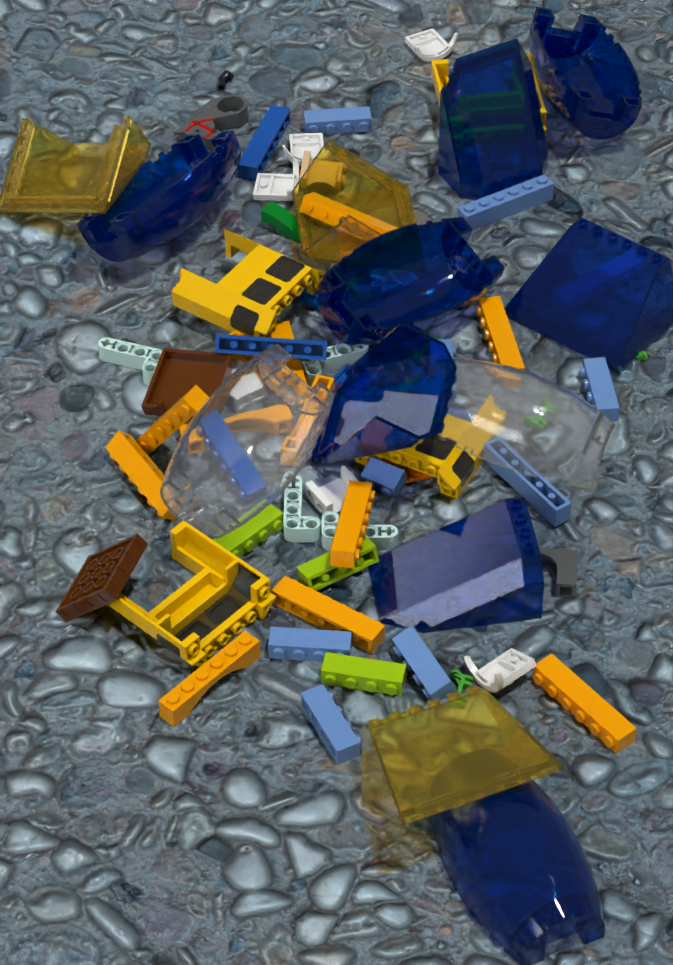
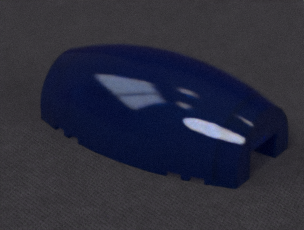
M536 7L530 24L529 53L537 83L548 103L567 124L589 138L603 140L616 137L625 132L635 122L642 108V97H640L642 91L639 89V78L620 43H614V36L612 34L608 35L605 32L606 27L595 16L580 14L574 30L552 27L555 17L551 9Z
M221 131L211 139L216 151H207L199 134L187 135L172 144L170 152L166 154L163 151L157 154L159 159L153 163L151 160H148L129 174L100 199L101 205L98 208L96 205L91 208L93 212L91 215L85 214L77 223V227L88 245L96 253L109 261L123 262L160 249L195 226L221 198L241 162V148L234 131Z
M463 217L442 218L440 222L434 223L430 220L422 225L415 223L381 234L354 249L350 255L344 256L341 262L334 265L320 281L318 288L319 307L330 331L344 344L376 345L396 342L431 331L459 316L492 288L502 276L505 267L495 255L481 260L468 245L473 229Z
M494 751L473 752L458 758L446 766L436 776L429 790V810L434 830V839L437 843L444 869L455 891L480 926L483 925L489 932V936L494 941L497 940L503 946V951L520 965H533L543 961L545 945L576 933L584 945L604 938L605 923L601 899L585 851L567 819L544 790L522 769Z

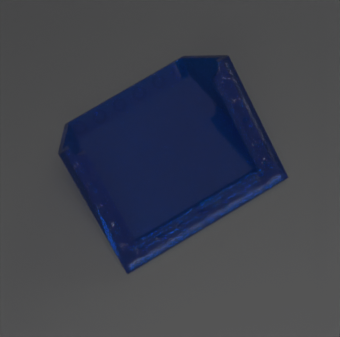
M580 217L568 228L504 309L509 319L588 358L605 357L608 368L619 373L673 323V271L670 258Z

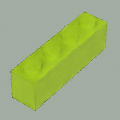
M267 501L214 538L213 541L240 558L247 552L252 551L261 542L266 541L275 532L282 529L284 513Z
M364 537L363 548L360 549V560L356 561L354 568L330 566V551L296 567L299 582L318 591L379 562L376 545L367 537Z
M329 652L325 653L321 668V684L402 696L406 680V664Z

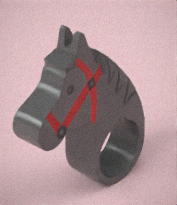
M231 94L207 102L189 117L182 128L174 132L175 135H178L175 140L186 141L188 144H199L210 151L220 150L223 147L220 131L242 126L248 121L249 113L246 99L240 95ZM228 110H238L236 112L226 113V111Z

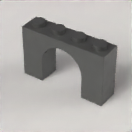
M499 545L496 593L516 595L518 574L525 568L537 566L546 568L554 574L556 578L555 597L575 598L578 550Z

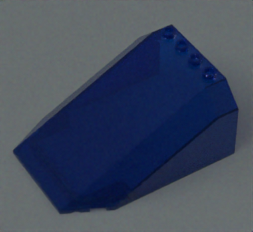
M516 38L456 58L453 69L448 75V83L446 87H442L440 92L438 174L460 198L474 201L544 175L548 167V149L533 69L518 39Z
M400 322L345 372V375H347L343 383L338 382L327 398L310 461L329 464L410 448L441 434L445 427L443 423L444 418L449 411L447 407L448 402L453 395V391H451L452 386L457 379V375H455L457 366L445 343Z
M525 497L504 498L492 502L378 555L379 562L368 566L379 621L383 624L395 625L399 628L412 625L413 628L417 629V632L428 633L542 619L544 595L542 558Z

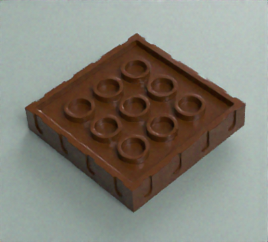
M163 348L141 405L145 415L162 416L195 385L210 399L194 415L213 407L218 412L226 385L232 374V368L235 365L232 354Z
M135 534L106 549L89 555L55 612L65 622H68L116 601L148 543L138 534Z

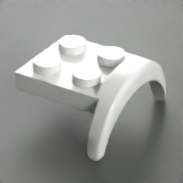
M432 28L406 36L405 43L420 59L425 62H431V60H441L452 52L457 42L458 34L454 33L448 44Z
M323 133L289 134L290 152L285 145H283V151L291 163H293L294 159H298L299 166H301L304 151H311L312 160L325 161L332 151L333 143H330L324 152Z
M298 159L293 160V174L258 173L253 191V200L295 201L299 190Z
M510 648L479 670L469 656H464L467 668L476 682L485 690L493 693L498 692L505 686L511 685L514 680L529 673L532 668L537 666L534 658L513 648Z

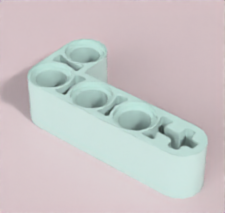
M108 337L98 341L99 358L102 361L142 370L143 382L146 385L150 384L163 350Z
M355 340L327 347L326 360L300 359L308 387L311 388L317 374L322 375V373L342 369L346 364L356 366L366 363L369 359V345L365 340Z
M296 474L289 475L285 479L284 539L288 542H316L321 537L320 520L313 516H302V478Z
M326 511L322 514V547L327 551L331 550L339 520V514L335 511ZM367 525L366 537L376 545L377 551H392L397 548L398 529L395 526Z

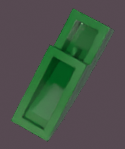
M272 201L261 210V221L274 226L275 233L302 245H305L314 236V233L299 218Z

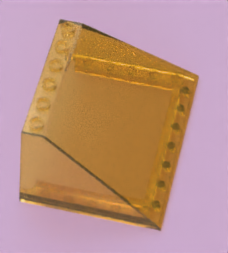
M123 116L122 120L124 122L122 125H113L109 143H70L33 123V120L30 118H22L0 194V213L105 214L147 160L151 143L130 116Z
M328 139L292 190L302 254L316 262L425 272L426 267L408 186L331 139ZM315 192L403 230L400 243L397 244L350 215L346 218L343 216L339 220V224L334 227L299 212L303 196Z
M478 685L466 688V692L460 694L459 692L449 693L446 695L447 698L439 700V698L427 701V705L421 707L420 705L410 706L407 708L408 711L400 713V711L388 714V718L382 720L380 718L371 719L367 725L362 726V805L401 825L564 770L563 765L486 689L480 688Z

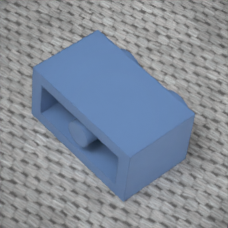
M373 457L370 458L361 474L363 482L372 483V490L374 488L380 490L382 494L389 497L391 495L398 497L408 479L405 470Z

